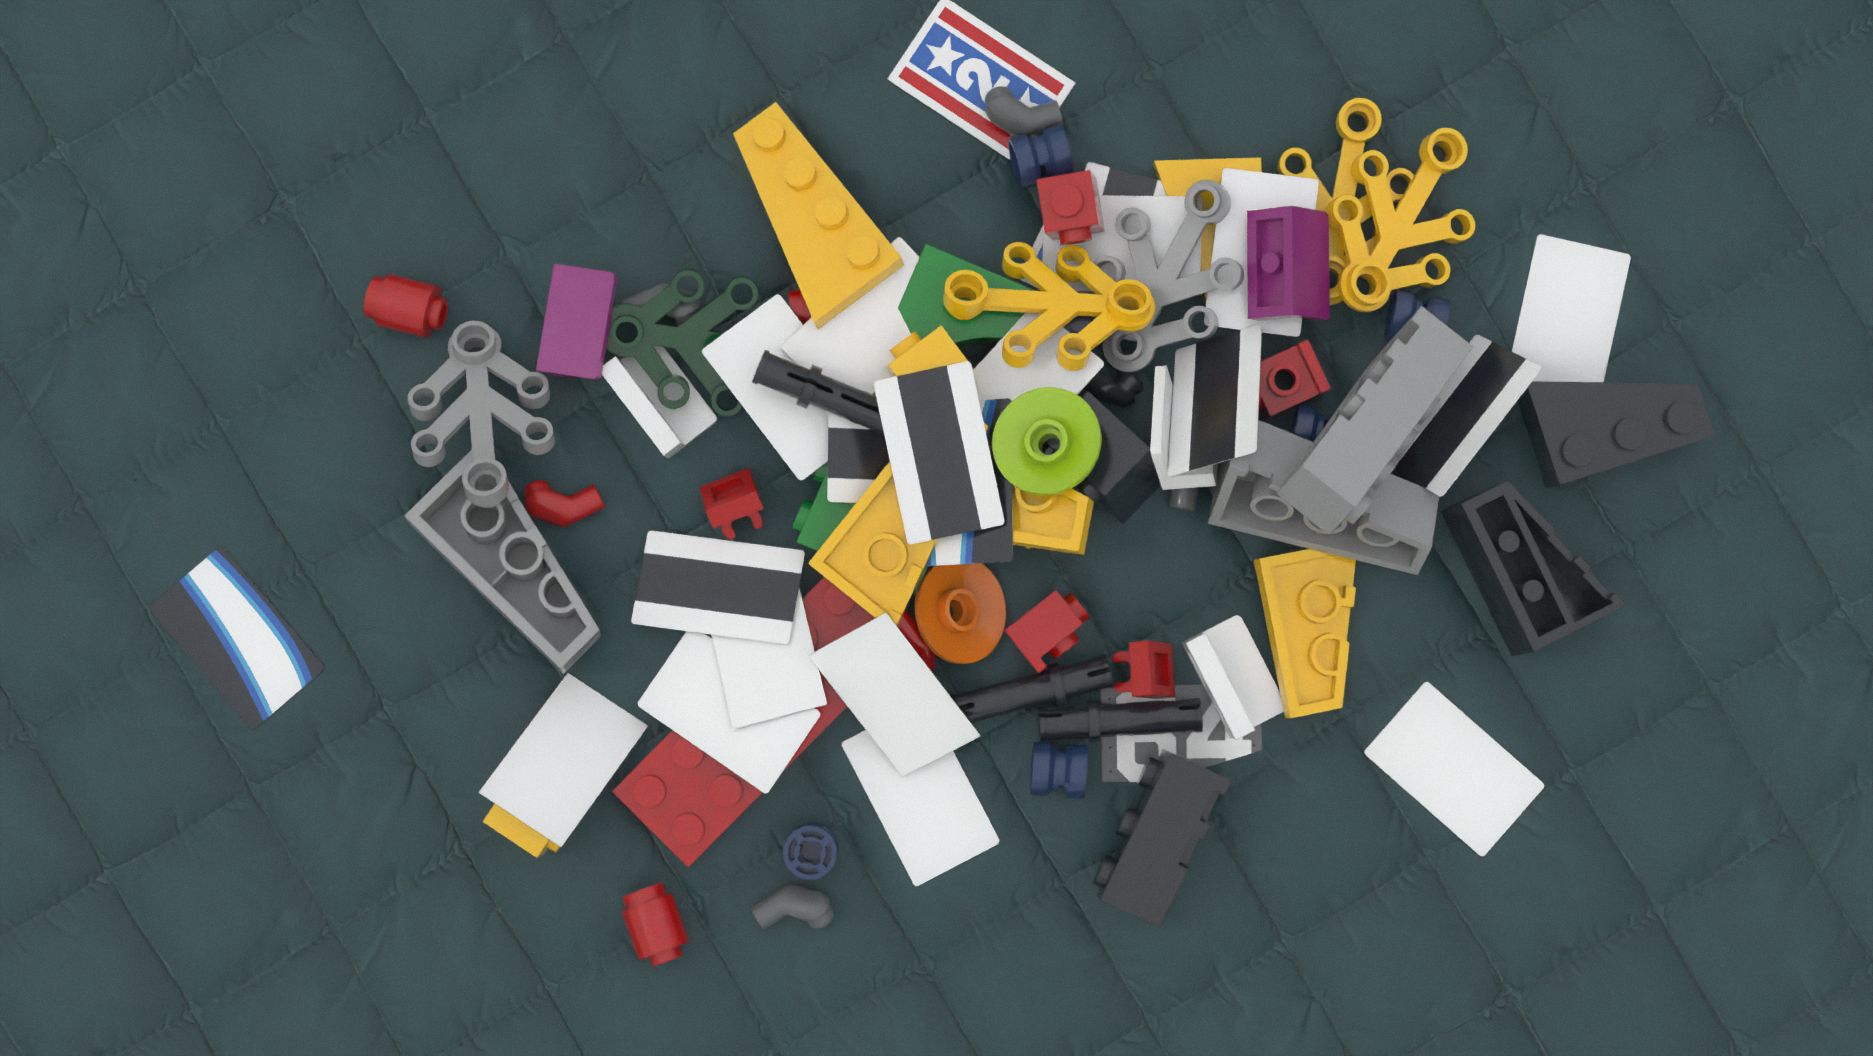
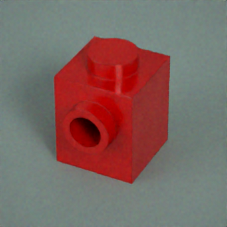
M1091 170L1037 179L1044 231L1052 240L1059 239L1060 245H1074L1091 241V233L1105 231L1097 178Z

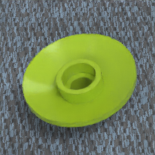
M1056 387L1033 389L1015 398L999 416L992 436L993 456L1002 475L1018 489L1034 495L1059 494L1081 483L1094 468L1101 450V428L1094 411L1085 400L1075 393ZM1055 438L1060 441L1059 449L1051 455L1042 453L1043 444L1047 440Z

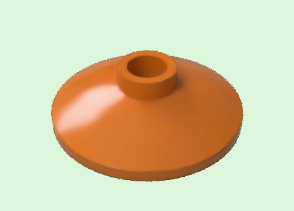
M983 563L931 566L922 577L915 596V618L919 632L930 650L938 657L950 663L968 664L988 656L999 643L1006 622L1005 598L994 574ZM950 606H951L952 611H953L952 617H951V615H950Z

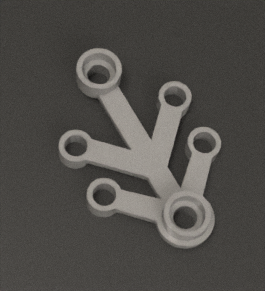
M1201 180L1194 183L1188 189L1184 199L1185 209L1188 213L1159 267L1149 237L1151 229L1149 216L1137 208H1126L1118 214L1115 223L1116 230L1121 237L1127 239L1138 280L1147 286L1155 301V313L1147 327L1134 332L1117 330L1103 341L1104 355L1114 368L1124 372L1140 371L1151 363L1157 348L1192 337L1207 339L1217 331V315L1213 310L1204 306L1190 308L1185 313L1183 319L1157 326L1153 325L1164 306L1218 289L1233 291L1244 280V270L1241 264L1225 257L1214 261L1210 269L1179 278L1206 226L1221 222L1230 211V195L1225 187L1212 180ZM1206 191L1211 192L1214 196L1213 206L1207 211H1200L1197 207L1198 196ZM1138 215L1142 221L1141 229L1136 234L1130 235L1125 229V222L1128 217ZM1105 255L1093 262L1100 269L1104 264L1112 262L1116 267V276L1113 280L1118 282L1125 279L1126 270L1124 264L1119 259ZM1230 264L1235 269V278L1231 283L1223 285L1218 280V271L1222 266ZM1204 312L1209 317V327L1204 332L1197 333L1192 327V319L1196 314ZM1127 335L1134 336L1137 341V348L1130 355H1125L1120 348L1121 340Z
M468 321L459 325L449 339L448 353L450 358L425 383L418 384L409 391L407 400L410 412L418 420H432L442 411L441 396L465 374L467 389L428 429L417 432L412 437L410 445L414 460L419 465L424 467L436 466L445 458V444L470 419L473 462L466 466L462 474L464 491L471 503L480 507L490 508L498 505L506 497L509 490L506 470L499 461L495 460L492 417L519 434L524 449L534 455L549 452L554 446L555 437L553 426L547 419L533 417L489 387L488 371L517 388L518 399L526 408L538 409L545 406L550 400L551 393L549 382L545 375L539 372L528 371L502 353L500 336L493 328L481 321ZM472 348H482V350L477 352H468ZM532 386L542 388V390L536 394H528L525 392L526 389ZM423 398L433 399V402L427 406L417 405V402ZM535 432H544L547 434L543 439L540 440H532L529 438V436ZM426 444L437 445L431 452L420 451V448ZM485 484H492L496 486L488 491L478 490L481 486Z

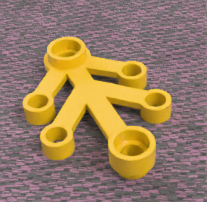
M1354 98L1345 103L1337 114L1336 128L1339 135L1343 138L1332 197L1311 168L1312 161L1305 150L1290 148L1280 157L1277 165L1280 175L1318 180L1315 210L1326 212L1328 204L1341 195L1350 194L1355 196L1357 181L1352 175L1351 167L1354 159L1363 154L1365 142L1369 141L1381 126L1382 117L1377 105L1366 98ZM1353 114L1361 115L1366 121L1365 130L1362 132L1351 130L1347 122L1348 117ZM1290 156L1299 157L1304 163L1303 172L1299 174L1290 173L1285 166L1286 158ZM1396 168L1386 176L1393 202L1399 203L1403 194L1393 192L1390 187L1391 179L1395 176H1401L1406 179L1409 186L1414 177V174L1405 168ZM1367 194L1359 199L1363 206V216L1359 221L1360 224L1372 217ZM1340 203L1338 213L1342 219L1349 221L1351 210L1347 205ZM1329 223V271L1333 272L1336 276V285L1330 289V306L1343 301L1338 289V280L1341 271L1348 263L1346 255H1344L1340 231ZM1376 229L1373 232L1372 238L1366 241L1369 254L1378 240Z
M1440 128L1422 140L1419 148V156L1422 163L1395 209L1386 177L1389 170L1386 157L1379 151L1369 150L1354 159L1351 167L1352 175L1358 183L1365 185L1378 237L1370 254L1359 222L1363 216V206L1360 200L1350 194L1341 195L1332 200L1326 209L1330 225L1340 231L1348 264L1340 273L1338 289L1342 300L1351 309L1358 312H1371L1379 309L1387 302L1391 290L1418 284L1424 288H1433L1443 284L1449 278L1450 264L1443 255L1438 253L1426 255L1417 260L1413 265L1389 269L1388 267L1398 250L1442 240L1450 244H1458L1469 239L1474 234L1475 220L1468 211L1463 209L1453 210L1440 219L1413 224L1441 174L1460 167L1467 157V143L1462 134L1457 130ZM1434 145L1443 149L1445 154L1443 162L1436 159L1433 153ZM1365 159L1371 160L1375 164L1377 170L1375 177L1365 172ZM1340 203L1350 208L1351 218L1349 221L1340 217L1338 213ZM1452 218H1456L1461 222L1463 226L1461 235H1457L1452 231ZM1427 262H1431L1437 267L1438 276L1436 280L1427 275L1425 270ZM1358 277L1367 280L1369 284V293L1367 295L1360 293L1356 284Z
M1014 242L1005 248L1002 259L1004 273L1013 279L1026 278L1040 291L988 288L986 280L979 273L971 270H960L952 273L947 278L943 294L945 308L953 317L959 320L973 319L983 310L1041 314L1022 330L1011 331L1004 338L1002 358L1005 363L1015 368H1024L1030 365L1034 360L1036 347L1075 317L1093 316L1096 318L1078 334H1066L1060 339L1056 354L1058 364L1069 371L1081 370L1088 364L1091 350L1115 331H1139L1151 323L1155 313V301L1147 286L1133 279L1115 282L1089 260V254L1085 249L1077 245H1068L1060 249L1055 266L1057 274L1036 257V253L1030 245L1023 242ZM1022 258L1026 263H1015L1011 259ZM1075 261L1079 263L1080 266H1069L1065 262ZM1081 280L1095 294L1078 293L1065 281L1078 282ZM960 298H966L971 301H963ZM1122 307H1128V308H1131L1132 310H1127V309H1124V308H1122ZM1022 346L1026 348L1027 351L1016 352L1012 350L1011 347ZM1077 349L1082 354L1071 355L1067 353L1066 350Z

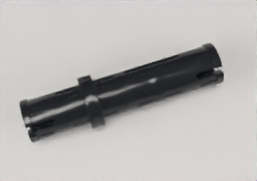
M764 350L752 383L761 384L797 399L796 405L805 409L810 404L847 419L850 422L884 434L876 396L821 374L823 368L812 364L811 368L808 369L771 354L768 350Z
M1103 654L1100 657L1059 667L1058 662L1047 665L1048 670L949 695L959 708L975 705L973 708L962 710L970 723L1054 701L1057 702L1058 706L1068 704L1067 698L1106 688L1111 689L1114 688L1111 672L1088 677L1089 674L1109 670L1106 654Z
M1200 698L1123 704H1098V700H1086V705L1038 707L1040 742L1088 738L1089 743L1100 742V737L1176 732L1200 733L1203 730L1202 708H1199L1201 707Z

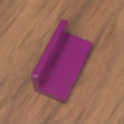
M1297 206L1247 211L1248 319L1259 321L1295 317L1311 320L1329 319V217L1327 212Z
M554 264L536 371L553 377L574 380V377L599 380L601 378L618 281L616 274L609 271Z

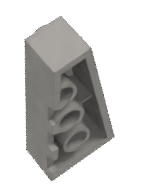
M1421 306L1369 363L1279 489L1277 495L1328 535L1344 519L1354 524L1373 500L1367 494V491L1370 487L1376 491L1394 470L1396 464L1391 461L1394 455L1399 457L1415 439L1418 431L1414 427L1417 423L1421 425L1440 402V399L1437 397L1473 346Z
M1258 420L1256 452L1221 462L1220 469L1217 472V484L1214 488L1208 524L1415 575L1419 574L1432 548L1439 496L1424 487L1392 474L1388 476L1376 491L1370 487L1367 494L1373 500L1354 524L1344 519L1330 535L1277 495V492L1313 442Z
M471 450L404 517L443 558L564 674L601 637L600 630L520 502L509 481V490L506 497L494 507H480L468 500L464 491L462 474L466 466L473 462ZM485 484L481 486L478 490L488 491L496 486L492 484Z

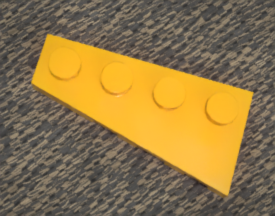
M776 102L733 133L817 329H820L904 266L902 257Z
M984 422L985 432L987 433L989 425ZM890 461L808 564L873 617L877 618L887 613L895 625L898 626L937 539L915 544L907 542Z

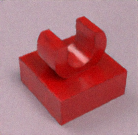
M749 468L699 487L705 511L713 529L721 526L723 534L729 540L736 538L732 521L744 516L751 518L755 529L762 527V518L759 510L764 508Z
M1149 640L1129 642V652L1120 651L1113 655V662L1130 664L1131 674L1129 681L1114 683V690L1122 693H1131L1132 697L1150 699L1175 697L1172 644Z

